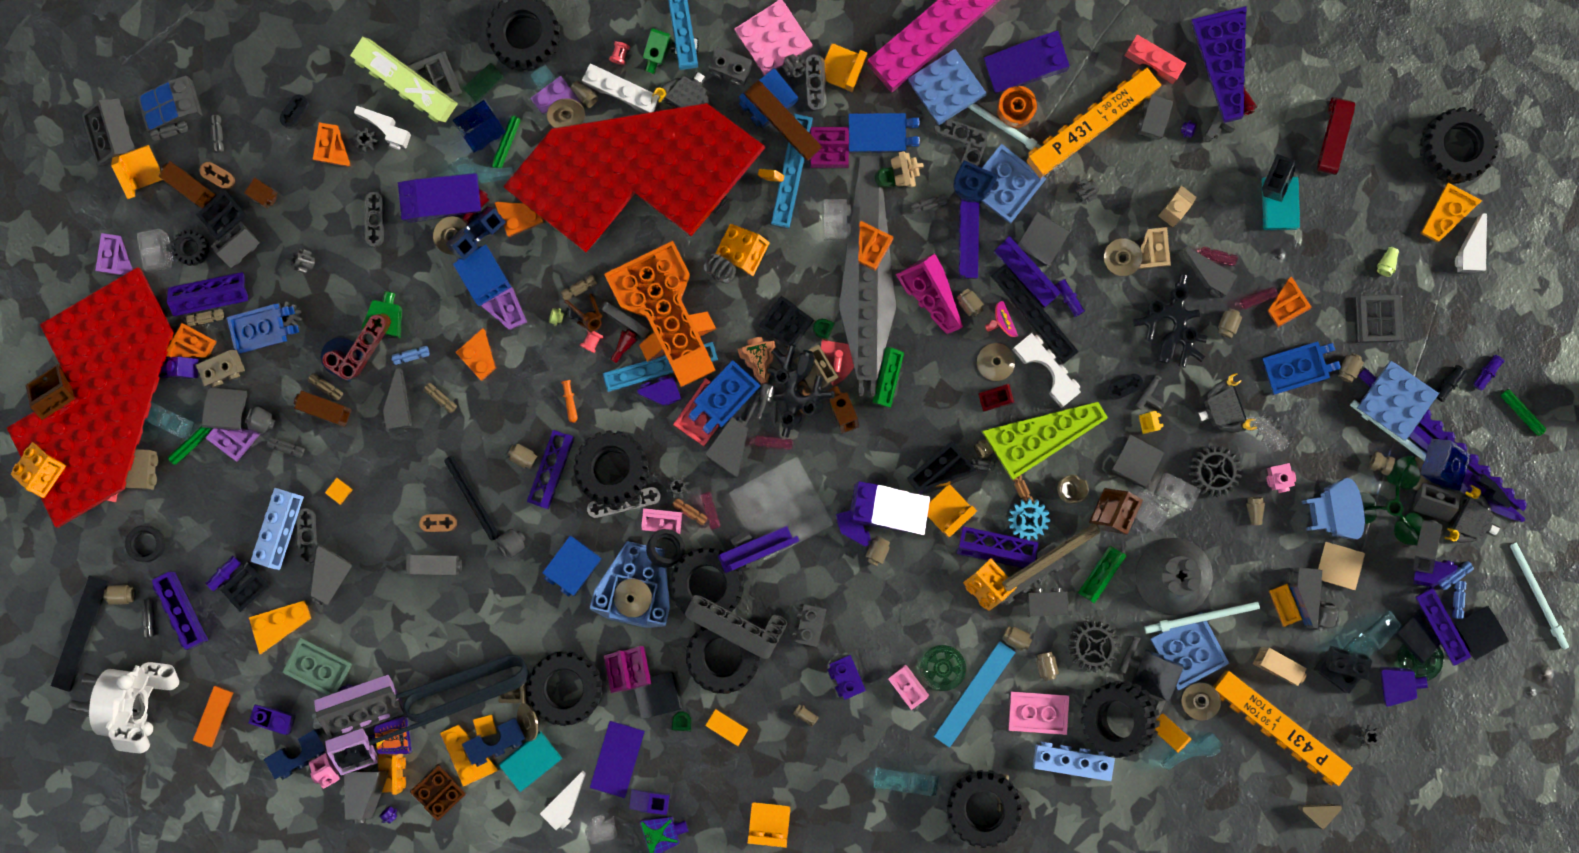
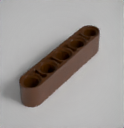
M756 80L744 92L749 101L807 161L822 149L816 139L762 82Z

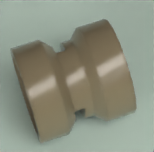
M1375 451L1370 460L1369 469L1373 471L1380 470L1382 474L1388 476L1394 466L1395 458L1391 456L1385 457L1382 453Z

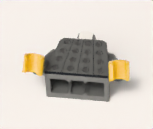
M699 72L695 73L692 80L686 76L675 78L665 83L661 88H656L652 94L653 97L654 95L660 96L658 102H661L664 98V102L674 109L705 103L709 104V97L706 95L707 90L701 86L706 77Z
M1237 373L1217 383L1208 393V400L1204 402L1206 409L1197 412L1201 423L1210 420L1213 427H1218L1221 431L1230 433L1241 432L1246 429H1257V427H1250V422L1255 421V419L1246 418L1235 386L1241 383V380L1238 382L1233 381V376L1237 375Z
M1471 485L1472 492L1466 491L1465 494L1469 497H1463L1459 509L1447 529L1450 531V536L1445 537V539L1467 543L1474 542L1477 538L1483 539L1486 533L1493 537L1497 535L1500 527L1491 523L1494 514L1491 512V507L1486 498L1481 494L1479 488Z

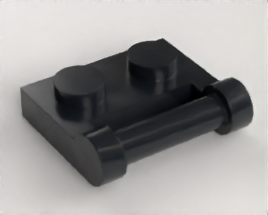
M246 561L243 564L244 567L225 584L222 583L218 587L239 612H243L270 587L249 561ZM249 572L252 576L232 593L230 589Z

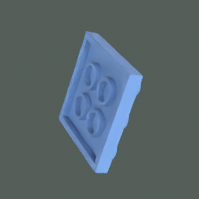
M956 49L907 78L909 84L938 125L986 96V91Z
M1001 144L982 167L998 175V179L988 197L981 202L1011 224L1046 178L1043 176L1040 179L1026 162Z
M1389 361L1357 406V409L1406 441L1439 393L1393 361Z
M1207 621L1171 628L1170 631L1162 632L1150 638L1158 654L1164 655L1165 659L1183 664L1184 668L1176 685L1178 691L1229 664Z

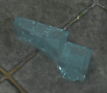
M468 157L457 158V161L452 162L454 175L476 173L478 175V184L514 177L512 167H484L475 164Z
M150 402L152 404L145 421L187 440L195 422Z
M1391 611L1385 612L1372 626L1359 636L1354 637L1343 649L1366 654L1370 657L1374 651L1380 650L1400 629L1401 624Z
M1208 732L1197 743L1192 739L1179 753L1176 751L1171 753L1161 762V765L1166 770H1170L1178 763L1199 755L1214 757L1221 751L1220 747L1223 744L1213 733Z
M876 768L874 787L936 796L938 776Z

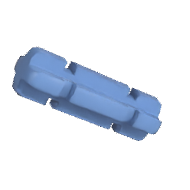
M422 346L419 349L415 348L404 351L402 354H393V364L398 365L403 361L409 362L420 359V357H427L430 355L427 346Z
M1469 561L1461 564V567L1457 568L1456 574L1440 583L1439 586L1446 590L1451 587V584H1455L1466 576L1467 573H1470L1474 568Z
M1457 581L1454 586L1456 591L1453 597V618L1462 619L1464 617V611L1462 610L1465 607L1466 593L1464 590H1466L1467 584L1465 581Z

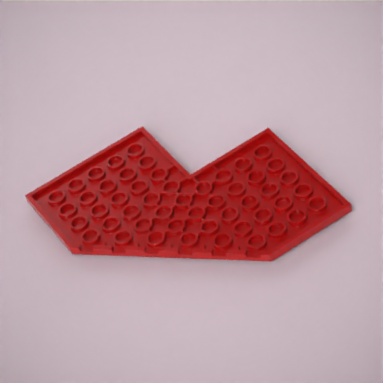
M705 103L553 128L503 187L584 252L591 248L635 194L689 236H692L761 154L765 146L716 109Z
M139 267L40 324L67 380L72 386L75 399L43 420L33 412L7 427L20 457L23 456L25 449L33 442L48 456L66 465L45 498L40 497L54 526L57 528L125 489L128 471H131L135 458L134 452L137 444L140 442L143 433L142 427L145 418L148 417L152 404L150 403L153 392L156 391L160 379L158 376L166 360L167 348L174 332Z

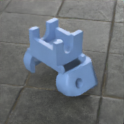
M1344 478L1324 488V493L1320 494L1321 498L1302 501V504H1309L1313 526L1306 527L1307 531L1326 528V532H1331V535L1334 537L1352 540L1362 537L1365 526L1364 508L1360 491L1352 479Z

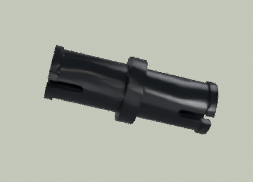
M1456 365L1450 375L1443 379V384L1437 391L1439 393L1436 397L1437 400L1445 402L1452 390L1458 387L1457 383L1466 373L1463 367Z

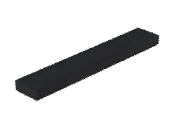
M1006 264L990 276L1063 364L1079 352Z
M89 575L51 683L52 687L71 692L109 581Z

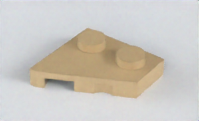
M1167 227L1148 229L1140 248L1142 251V263L1139 269L1171 266Z

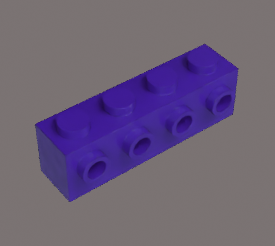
M167 572L151 580L156 595L162 601V608L168 614L170 624L179 636L178 641L185 650H191L209 641L176 572Z

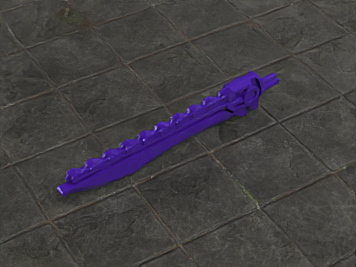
M1366 367L1358 374V377L1370 388L1377 379ZM1427 410L1419 424L1476 473L1484 474L1493 480L1502 489L1509 501L1518 509L1524 511L1527 505L1526 501L1515 499V492L1512 488H1503L1502 478L1491 476L1490 467L1479 465L1478 455L1467 454L1468 448L1466 444L1456 443L1454 441L1456 438L1454 432L1443 431L1444 425L1442 421L1431 420L1432 414L1430 410ZM1418 425L1415 427L1409 437L1432 458L1448 469L1446 474L1462 493L1465 494L1466 491L1471 493V485L1479 488L1482 495L1485 493V488L1470 480L1473 473ZM1486 499L1491 507V511L1519 522L1525 521V518L1512 506L1510 508L1499 507Z

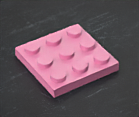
M778 0L734 29L764 76L774 68L776 70L781 68L787 56L794 54L797 57L813 47L783 0Z

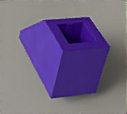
M167 357L158 377L197 378L198 369L196 365L199 359Z
M669 375L659 378V382L651 384V382L640 385L641 389L637 390L640 396L662 406L682 400L674 378H669Z
M850 511L835 515L842 535L864 547L869 545L868 541H871L869 531L864 530L863 524L849 522Z
M1447 560L1442 562L1435 561L1433 574L1416 571L1413 584L1433 588L1455 575L1458 566L1454 565V562Z
M254 704L248 723L287 735L291 733L296 715Z
M632 789L629 809L667 815L670 793Z

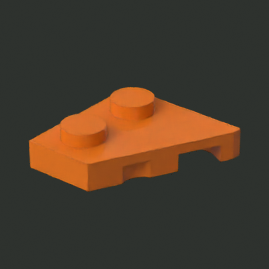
M319 122L313 161L350 167L339 127Z
M495 202L498 213L506 222L504 228L508 237L544 223L543 219L525 204Z
M860 221L858 262L876 271L894 238Z
M1292 277L1288 279L1268 310V314L1277 327L1311 309V305Z
M181 323L167 349L166 357L208 358L217 341Z
M484 328L456 351V354L481 381L496 369Z

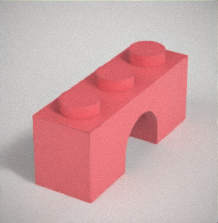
M1136 35L1124 55L1139 65L1146 64L1151 66L1158 72L1157 76L1171 84L1175 83L1186 65L1182 60L1139 35Z

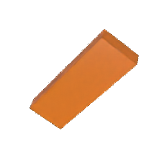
M218 686L213 687L193 741L213 747L234 692Z

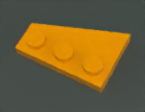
M1447 183L1420 234L1435 242H1439L1482 200Z
M306 600L249 617L259 655L311 619Z
M460 725L440 733L463 786L499 771L498 767L488 757L486 758L488 762L478 767L476 764H470L461 744L471 740V738Z

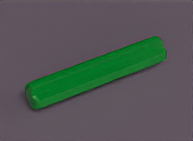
M511 116L491 164L494 169H502L520 124V118L516 116Z
M1510 389L1505 390L1501 394V398L1537 436H1541L1546 432L1543 424Z
M201 426L168 456L169 461L176 465L205 439L214 428H204Z

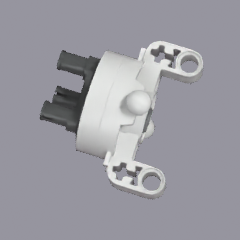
M153 662L144 663L140 668L136 665L133 672L107 669L101 675L85 673L82 677V685L94 687L91 699L87 702L71 700L68 708L72 709L68 711L69 713H79L89 717L94 733L101 736H109L116 750L143 753L150 747L147 736H150L153 732V725L146 721L148 716V698L152 689L173 690L179 685L180 681L172 665Z

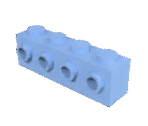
M274 488L255 549L253 550L251 562L280 570L304 496Z
M1042 741L1041 745L1036 744L1032 765L1034 769L1105 781L1112 780L1115 758L1105 756L1104 752L1092 754L1090 749L1079 748V751H1074L1071 746L1060 745V748L1052 747L1053 743Z

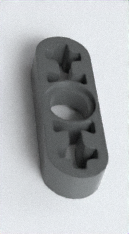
M812 54L807 57L805 62L807 101L811 109L822 110L827 103L825 62L820 55ZM814 58L816 61H819V65H816V71H820V74H811V71L815 72V66L811 65ZM814 77H818L821 81L820 86L817 88L812 86V79ZM821 90V93H817V98L821 99V103H818L817 107V104H813V100H816V93H812V91Z
M370 192L365 198V241L373 248L381 246L384 241V199L378 192ZM374 196L379 200V202H376V209H380L379 212L373 210L374 205L370 202ZM372 215L379 216L378 224H370L369 219ZM369 228H380L379 231L375 230L376 236L379 237V240H376L375 243L369 240L370 237H373V230H369Z
M604 301L600 307L602 312L643 339H646L651 331L608 302Z
M307 508L299 510L297 516L298 558L303 564L314 563L317 545L316 515L313 510ZM305 512L311 515V519L307 520V525H312V528L301 529V525L306 526L305 520L301 518L305 515ZM305 531H310L312 534V539L309 542H305L302 539V534ZM302 544H312L313 546L308 547L309 553H312V557L309 558V561H307V558H303V554H306L307 548H302Z

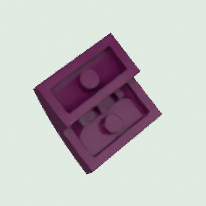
M811 127V135L822 147L811 158V168H849V127Z
M643 646L626 651H617L604 656L611 693L632 690L651 684Z

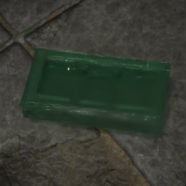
M489 63L463 87V90L477 103L504 77Z

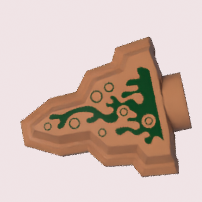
M762 337L747 340L748 345L737 349L740 359H744L747 367L753 369L754 376L761 384L768 383L770 377L768 369L773 361L771 351L775 348V341L763 342Z

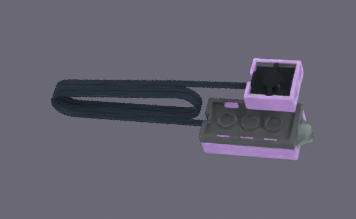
M508 655L401 693L394 689L389 675L314 700L316 713L312 714L314 729L323 728L330 739L325 741L327 754L340 775H344L378 763L377 753L372 744L515 690L527 681L529 670L523 658L518 655ZM511 667H522L511 678L419 714L409 713L411 705L419 699ZM409 695L403 705L401 697ZM404 712L408 719L418 722L368 741V737L363 730L403 716Z

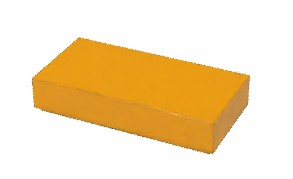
M1288 584L1269 590L1283 627L1302 620Z
M715 709L705 725L739 746L748 731L747 728Z
M1162 713L1157 718L1160 721V726L1155 728L1158 732L1157 735L1179 753L1192 739L1165 714Z

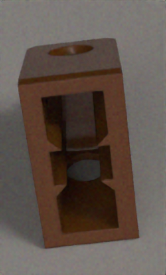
M840 386L831 388L829 391H834L835 397L829 399L841 434L859 428L858 417L848 393L842 394Z

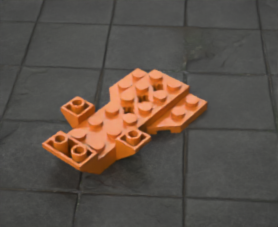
M673 241L604 274L621 309L647 317L654 333L639 344L647 362L665 353L681 387L716 371L700 338L715 330L716 327L708 312L688 314L682 302V297L690 273ZM649 272V275L652 273L651 278L644 279L645 273ZM657 289V291H659V295H652L653 290ZM665 305V307L669 308H667L666 312H660L661 306Z

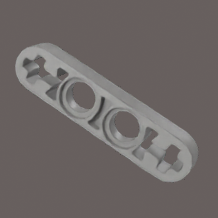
M649 487L641 489V493L644 492L643 496L649 495V491L657 493L655 501L644 499L646 503L642 504V497L639 495V502L635 506L624 502L622 503L623 506H620L618 510H611L610 507H606L608 513H605V509L598 511V515L595 512H591V509L594 508L593 505L596 504L592 501L588 504L587 512L593 518H600L657 504L660 501L661 494L658 489Z

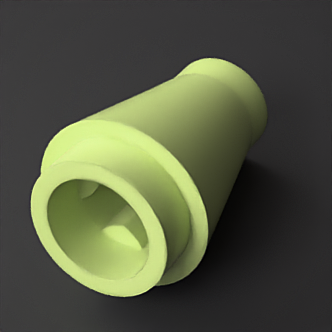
M1394 247L1388 248L1377 265V272L1380 275L1391 277L1395 273L1399 254L1398 249Z

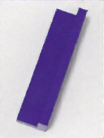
M961 199L959 210V278L978 279L979 202H967Z
M1010 236L993 251L1044 308L1061 293Z
M241 272L168 287L167 303L172 315L178 316L248 301V294L244 287L245 276ZM239 280V283L230 284L233 281ZM220 284L218 287L211 288L214 285ZM201 288L199 291L192 292L195 289ZM182 292L180 295L173 296V293Z
M555 430L552 431L527 502L549 510L575 437ZM556 435L564 438L562 446L558 449L553 444ZM555 453L557 456L555 465L549 467L546 460L549 455ZM549 471L551 475L549 482L543 485L540 480L541 474ZM540 489L544 492L541 503L532 500L534 493Z
M785 526L718 555V558L726 574L791 546L800 540L798 536L792 538L788 526Z
M963 526L956 554L987 561L992 559L996 563L1025 568L1036 560L1038 542ZM965 534H973L977 540L973 543L964 541ZM989 537L996 544L992 547L986 546L983 540ZM1006 541L1011 542L1015 548L1008 551L1001 544ZM1025 545L1033 547L1032 555L1024 554L1020 548Z
M1429 587L1425 589V592L1415 598L1450 662L1455 666L1471 658L1468 649L1434 588Z

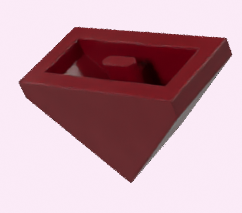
M1010 384L978 393L983 412L1014 403Z

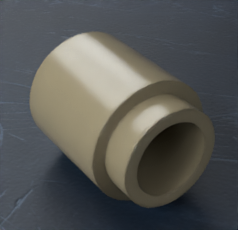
M968 288L957 296L958 304L969 317L972 315L976 317L983 311V302Z
M1234 309L1224 311L1218 325V334L1227 338H1232L1233 335H1236L1242 320L1239 311Z
M1354 353L1346 355L1341 369L1338 371V377L1349 383L1356 380L1364 365L1362 357Z
M520 444L512 445L507 454L510 456L509 461L524 469H531L537 458L533 451Z
M876 536L865 555L868 558L867 562L878 566L879 563L883 564L890 549V542Z
M111 585L104 591V600L109 605L129 604V602H134V588L128 585Z
M1008 626L1002 640L1006 641L1005 644L1020 651L1028 650L1032 639L1029 638V633L1015 626L1013 628Z
M1052 651L1038 654L1036 663L1040 678H1044L1045 681L1056 679L1059 671Z

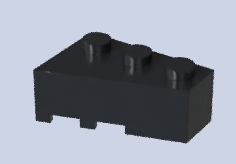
M951 441L908 476L907 480L919 495H925L977 474V470Z

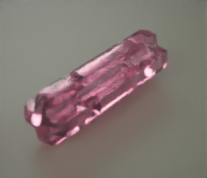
M1205 246L1200 251L1201 255L1206 258L1209 257L1210 260L1221 263L1227 262L1228 265L1235 266L1238 260L1237 255H1228L1226 252L1215 249L1210 250V248Z
M1271 287L1266 291L1264 290L1250 296V298L1247 297L1241 300L1243 309H1248L1252 305H1258L1269 300V298H1275L1278 296L1277 289Z
M758 435L756 436L755 445L762 447L766 445V447L779 449L783 447L784 449L791 450L793 440H782V438L776 437L764 438V436Z
M711 493L701 494L702 502L705 504L704 509L707 519L710 520V528L712 530L720 528L721 525L719 519L717 520L718 516L714 502L711 501Z

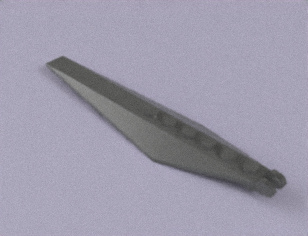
M860 156L839 309L857 381H859V395L864 393L863 381H871L870 394L875 396V382L878 378L896 311L890 247L876 271L858 262L860 221L888 234L883 188L879 187L875 182V174L881 169L880 157Z

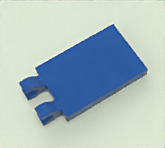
M906 113L849 114V153L906 152V147H919L918 136L906 138V128H919V118L906 119Z
M273 304L227 317L234 350H237L238 354L286 342L287 335L299 333L298 325L284 327L282 321L283 316L295 314L294 307L279 308V304Z
M1314 342L1262 358L1273 395L1330 378L1328 372L1341 369L1339 361L1326 365L1323 354L1335 350L1334 344L1331 343L1320 347L1319 342Z
M732 360L694 400L693 403L697 406L689 413L688 417L695 421L702 412L707 414L711 419L704 425L702 430L709 434L716 425L722 428L761 385Z

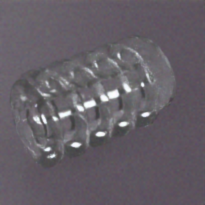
M1264 412L1252 425V427H1257L1256 437L1263 435L1262 442L1269 440L1267 447L1274 445L1273 453L1277 451L1282 452L1294 438H1287V431L1281 433L1282 426L1275 428L1276 421L1269 423L1271 416L1264 417L1266 413Z

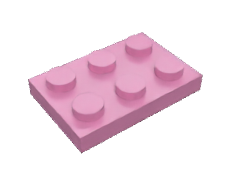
M1011 691L1008 730L1067 735L1069 696Z

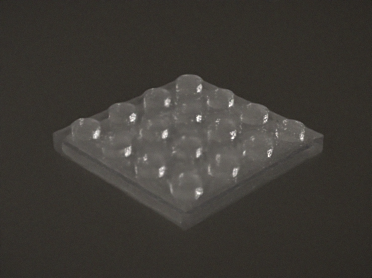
M798 457L730 492L754 540L785 526H788L792 538L798 536L799 542L765 556V561L833 525Z

